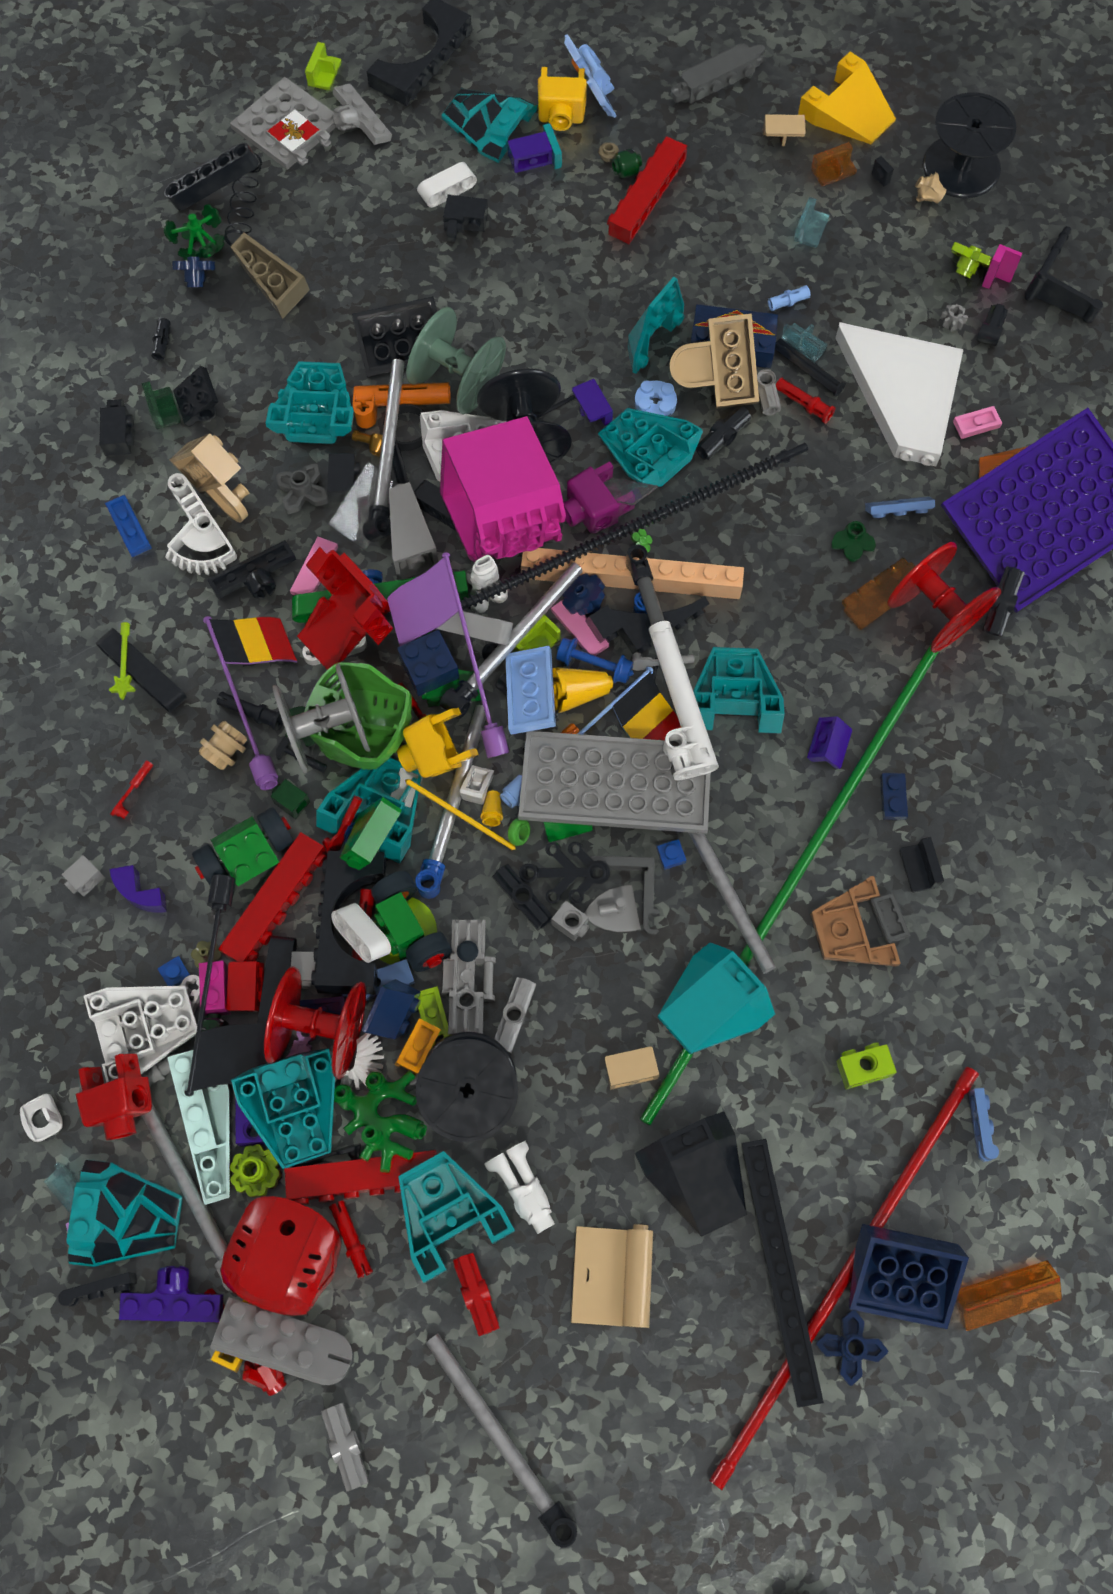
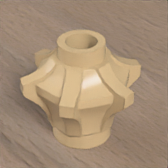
M938 173L931 174L928 177L921 176L915 185L918 188L916 198L918 202L930 201L938 204L946 193V189L940 183Z

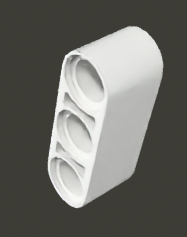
M460 162L422 181L417 191L425 203L433 208L446 202L448 194L459 195L471 189L476 184L477 178L465 162Z
M353 903L332 912L333 925L365 962L369 963L390 954L391 945L389 940L358 904Z

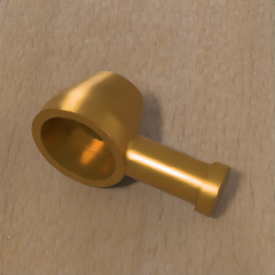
M354 430L352 440L370 444L369 452L380 457L383 435L377 433L368 435Z

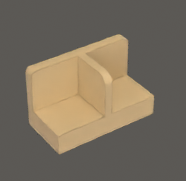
M765 115L763 135L781 136L782 146H785L787 137L805 136V115Z
M651 1046L605 1057L610 1090L656 1080L659 1077L654 1051Z

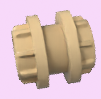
M222 721L219 726L213 724L210 729L215 734L209 741L202 738L200 743L203 746L200 748L199 754L220 770H224L227 765L233 766L236 763L231 757L237 750L242 753L246 750L243 745L247 741V737L226 721Z

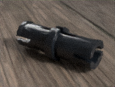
M158 318L156 333L153 334L152 338L154 345L151 356L158 361L164 360L166 345L169 344L170 340L168 333L171 322L166 318Z

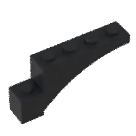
M704 596L689 605L662 613L665 621L670 622L672 629L676 628L678 631L688 624L686 620L693 616L694 619H697L706 612L704 608L710 603ZM606 605L590 615L585 621L600 643L605 640L609 643L620 634L632 654L637 651L642 654L652 647L650 644L652 638L649 633L651 623L647 613L618 611L610 609Z

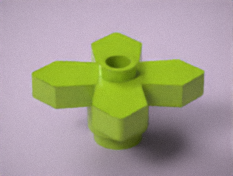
M954 242L951 248L953 254L960 256L956 265V273L970 279L972 274L975 275L979 265L989 269L993 258L981 253L982 250L973 245H970L968 248L957 242Z

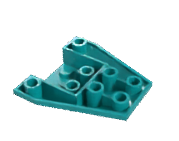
M674 276L651 302L628 335L627 348L632 372L635 374L641 368H645L649 362V340L654 331L662 326L672 332L676 326L681 325L685 318L683 314L684 301L678 280Z
M627 408L603 428L598 435L627 476L642 485L662 487L692 460L703 431L700 427L687 420Z
M710 942L693 955L657 1018L687 1052L692 1054L758 1030L775 1015V1011L765 985L735 952Z
M329 1048L285 1057L272 1064L267 1063L251 1068L231 1079L238 1106L282 1169L331 1153L335 1077L332 1073V1058Z

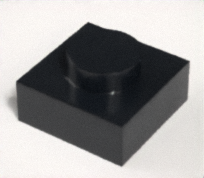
M880 156L875 159L871 174L875 180L886 186L891 181L894 168Z

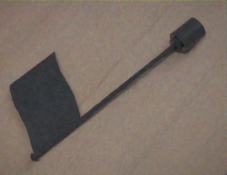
M213 875L211 878L207 905L216 914L187 1091H184V1094L188 1097L193 1096L194 1091L217 1085L232 1084L231 1079L251 1068L267 1064L264 1055L267 1021L255 1024L227 1025L202 1032L220 914L232 908L236 883L235 878L226 875Z

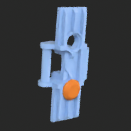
M566 34L564 44L573 57L572 65L578 73L579 68H585L587 84L600 106L608 116L615 118L616 114L605 96L614 90V86L610 83L609 75L601 67L599 58L589 45L583 44L578 49L568 34Z

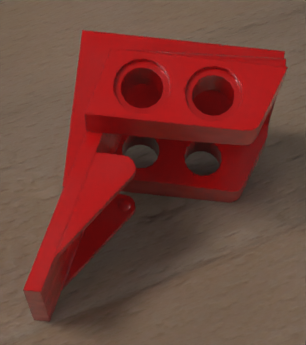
M319 547L306 566L332 596L329 600L325 597L319 599L305 627L297 637L328 670L334 664L342 662L366 634L379 645L392 631L393 627L384 617L390 611L388 601L371 580L345 552L341 556L335 550H331L326 554Z

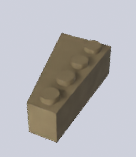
M243 233L231 245V249L239 264L282 319L310 290L302 274L246 233Z

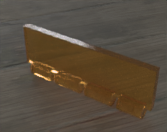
M901 558L891 565L890 569L887 568L874 577V581L870 580L857 589V593L853 592L842 600L845 613L860 630L891 609L887 605L888 599L897 585L915 567L912 562L908 563L905 558Z

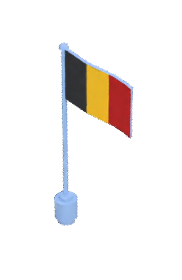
M646 667V671L577 734L583 735L612 707L622 729L629 738L665 740L666 734L669 731L681 728L676 713L662 696L652 676V667ZM522 775L515 777L502 789L503 792L500 794L503 802L510 808L520 804Z

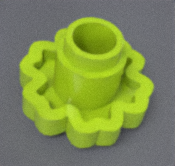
M258 1144L246 1146L243 1154H236L230 1165V1170L235 1173L230 1180L235 1189L240 1193L246 1192L249 1197L253 1198L265 1196L268 1188H276L282 1174L277 1169L279 1164L269 1149L265 1150L263 1146ZM257 1167L256 1173L253 1174V1170Z

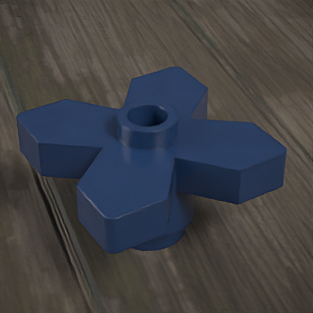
M851 1310L841 1319L842 1336L825 1333L815 1342V1346L824 1356H841L838 1374L849 1386L855 1384L862 1377L861 1360L879 1362L888 1354V1349L879 1339H864L862 1337L864 1320L855 1310ZM849 1342L853 1343L855 1346V1350L853 1353L849 1352Z

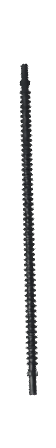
M803 443L787 451L784 449L777 456L771 455L770 459L766 457L765 461L760 460L759 464L755 462L754 466L749 465L748 469L743 468V471L738 470L737 474L732 473V477L727 475L726 479L721 478V482L716 480L715 484L710 483L709 487L699 488L698 492L693 491L692 495L688 493L687 497L682 496L681 500L677 498L676 502L671 501L670 505L665 504L664 508L660 506L659 510L654 509L653 513L649 511L647 516L643 514L642 518L637 517L636 521L632 519L631 523L626 522L625 526L620 525L619 529L614 527V531L608 530V534L603 532L602 536L597 535V539L591 538L590 542L586 540L584 545L580 543L579 547L574 546L573 550L569 548L568 552L563 551L562 555L557 554L556 558L551 556V560L545 559V563L539 562L538 566L534 564L532 569L528 567V570H522L521 574L517 572L516 576L511 575L510 579L505 578L504 582L499 580V584L493 583V587L487 586L486 590L482 588L480 593L476 591L475 595L470 594L469 598L463 597V600L460 601L462 609L468 608L470 610L472 605L476 607L477 603L482 604L483 600L488 601L489 597L494 599V595L500 596V593H506L507 589L511 591L512 587L517 588L518 584L523 585L524 581L529 583V579L535 580V576L541 577V573L546 575L548 570L552 572L553 568L558 569L559 565L563 567L565 562L569 564L570 560L575 561L576 557L580 559L581 555L587 556V552L593 553V549L598 551L599 547L604 548V544L610 545L611 541L615 543L616 539L621 540L622 536L626 538L628 533L632 535L633 531L638 532L639 528L643 530L644 526L649 527L650 523L655 524L656 520L660 522L661 518L666 519L667 515L671 517L673 513L677 514L678 510L683 511L684 507L688 509L689 505L694 506L695 502L699 504L701 500L706 501V497L712 498V495L717 496L718 492L723 493V489L727 491L729 487L734 488V484L738 486L740 482L744 483L745 479L750 480L751 477L755 478L756 474L761 475L762 471L766 473L768 469L772 470L773 466L777 468L780 463H788L791 458L808 451V446L806 443Z

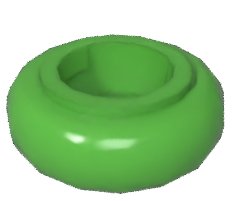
M518 818L512 821L508 828V840L511 844L521 846L526 843L531 830L529 822L527 820H518Z

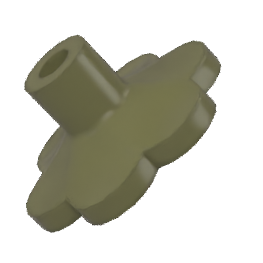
M200 941L196 948L192 950L191 957L195 960L194 964L197 968H199V963L208 962L211 941L208 943ZM217 943L215 945L213 962L220 960L222 956L218 950Z

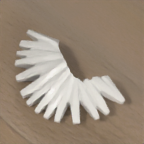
M365 1033L356 1040L357 1054L354 1067L348 1068L346 1074L341 1079L340 1085L346 1084L350 1087L352 1080H354L356 1090H360V1080L366 1086V1078L370 1073H381L378 1069H383V1064L372 1061L384 1059V1055L375 1054V1052L383 1050V1047H376L381 1044V1041L373 1043L379 1039L377 1035L368 1039L371 1034Z

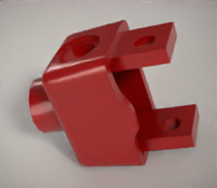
M137 1054L115 1055L119 1079L104 1083L101 1067H83L78 1069L82 1092L75 1095L82 1124L85 1127L103 1126L106 1140L121 1139L136 1134L134 1118L147 1114L152 1110L149 1078L141 1077Z

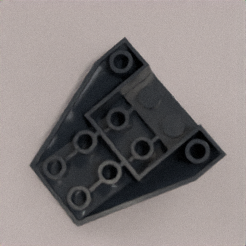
M724 1111L703 1118L660 1138L635 1153L645 1177L701 1237L747 1215L736 1135Z

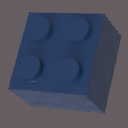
M439 630L397 647L399 659L418 697L459 679L458 666Z

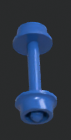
M563 638L560 645L556 647L558 651L556 659L564 662L567 667L572 659L575 658L615 672L613 677V683L615 684L617 682L627 683L629 677L634 675L632 670L634 662L626 659V656L623 654L618 664L577 650V638L572 640Z

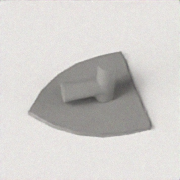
M632 884L619 886L602 893L588 906L584 913L589 917L591 924L607 931L631 932L641 930Z

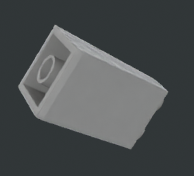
M410 482L397 484L389 489L391 543L397 580H402L424 574L438 563L436 546Z

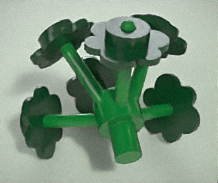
M206 204L201 211L204 216L202 220H198L195 214H190L188 216V223H184L180 228H176L173 221H165L164 234L169 242L177 244L179 232H181L183 239L189 240L188 248H180L178 251V255L186 261L187 257L209 258L219 252L224 246L223 235L217 233L211 237L202 226L205 223L216 228L222 222L218 210L212 208L210 204ZM204 237H206L209 240L207 242V245L204 241ZM196 241L202 245L197 252L193 249V244Z

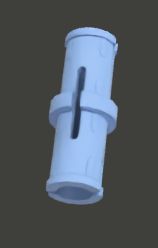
M805 285L795 290H786L781 295L768 298L769 309L775 311L781 307H791L798 301L810 298L809 287Z

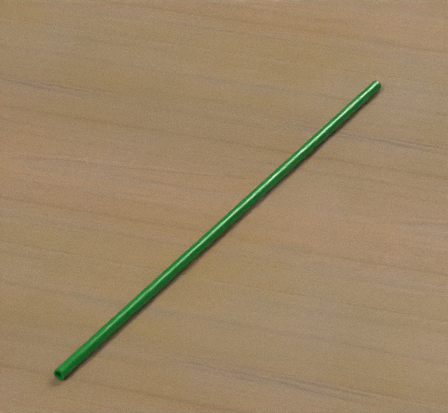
M931 644L757 926L756 931L762 941L939 653L931 651ZM746 944L739 956L746 966H748L754 956L748 944ZM683 1047L640 1117L642 1122L649 1126L651 1125L694 1053L689 1054Z

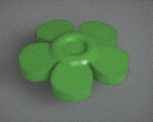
M639 529L638 532L631 535V540L635 544L644 546L647 553L650 551L649 544L652 543V537L650 535L646 536L645 529Z

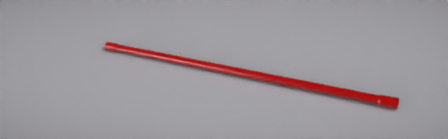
M970 1067L964 1069L952 1093L869 1225L880 1228L884 1227L962 1099L970 1091L979 1074ZM855 1249L807 1324L811 1343L852 1279ZM787 1358L725 1458L720 1461L709 1481L719 1489L723 1490L735 1471L738 1461L789 1381L790 1372Z

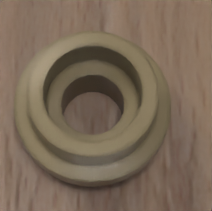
M610 142L602 144L599 148V155L605 162H611L614 159L615 153L619 152L617 145Z

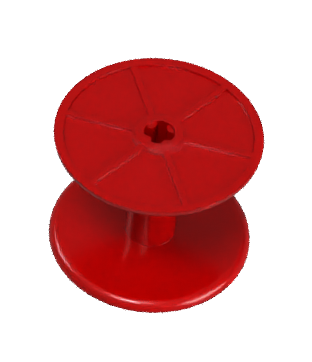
M949 542L939 547L916 565L897 585L887 602L890 608H897L923 592L933 603L932 607L934 609L938 608L950 620L934 638L931 644V651L933 653L945 649L965 634L987 613L1001 594V589L994 587L986 590L966 604L954 592L956 588H950L939 575L956 554L957 545L955 542Z
M292 966L284 973L270 1007L264 1038L265 1060L267 1063L272 1064L280 1059L290 1041L293 1030L308 1033L311 1038L321 1036L334 1039L332 1073L336 1079L340 1080L344 1077L352 1062L357 1048L356 1040L360 1037L366 1006L365 983L358 982L352 987L344 1003L341 1015L324 1012L321 1007L316 1010L300 1006L301 974L298 968Z

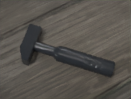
M285 736L276 748V758L280 760L284 753L297 760L294 751L288 748L291 743L289 738ZM305 754L309 767L322 773L326 771V764Z

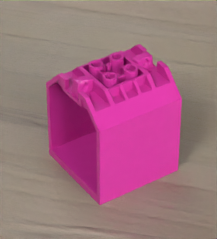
M527 416L442 440L440 494L471 561L476 562V560L485 555H490L496 559L513 557L521 552L534 551L538 547H542L543 542L549 540L559 542L562 540L559 522H565L566 513L560 484Z

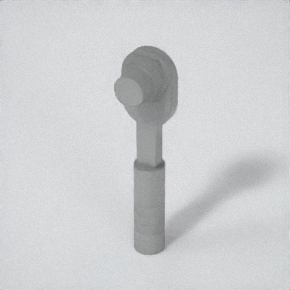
M638 652L632 655V661L634 662L633 670L635 671L646 670V667L660 665L658 659L642 657ZM693 654L681 655L684 664L694 663Z

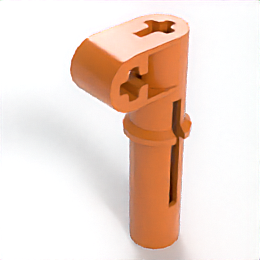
M449 382L418 383L415 385L402 384L400 405L451 403ZM389 385L354 386L353 410L359 427L367 429L376 424L377 408L387 406Z

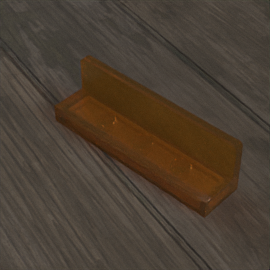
M1046 1260L960 1288L956 1304L962 1312L966 1331L1062 1300L1060 1276L1049 1261Z

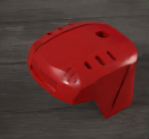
M282 1197L256 1198L245 1208L244 1214L224 1252L220 1269L222 1280L237 1296L261 1309L281 1315H306L334 1277L342 1247V1238L338 1230L324 1216L312 1208ZM235 1255L240 1257L239 1262L233 1258ZM309 1255H319L321 1260L310 1259ZM305 1268L315 1270V1274L304 1273L303 1270ZM298 1283H306L307 1287H299Z

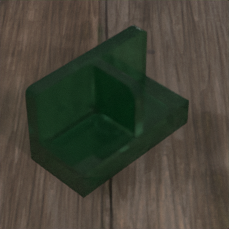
M150 381L142 383L156 429L181 423L171 388L166 387L153 391Z

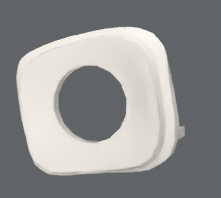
M43 1094L22 1105L20 1108L23 1128L32 1141L41 1142L62 1129V1117L50 1094ZM42 1109L46 1120L49 1122L43 1128L35 1127L32 1121L34 1113Z

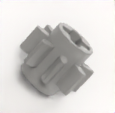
M958 304L951 307L947 305L940 317L941 320H944L942 326L950 331L961 330L963 324L968 319V316L964 315L966 309Z

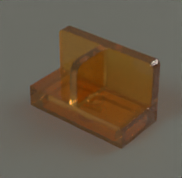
M850 142L814 155L811 170L821 186L856 174L857 169L850 159L853 150Z

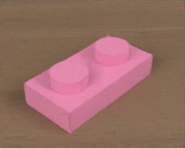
M994 406L957 416L953 420L961 439L998 429L1002 425V421Z

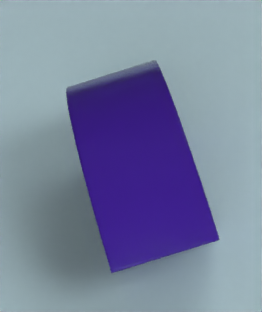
M134 865L109 869L115 887L133 906L148 912H167L165 893L160 888L141 891L139 871Z

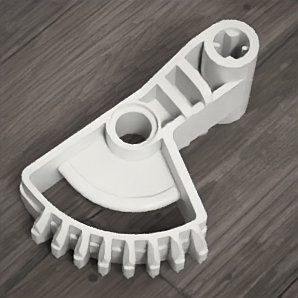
M180 473L171 475L168 479V486L188 516L189 521L167 545L166 559L172 561L174 566L179 565V568L183 571L187 568V571L191 574L194 570L198 575H201L203 570L206 575L210 574V570H213L215 574H218V568H222L223 571L226 570V565L237 559L235 550L187 478ZM210 522L207 527L201 528L203 523ZM184 544L199 552L214 551L225 544L230 549V551L220 557L203 561L188 559L177 553Z

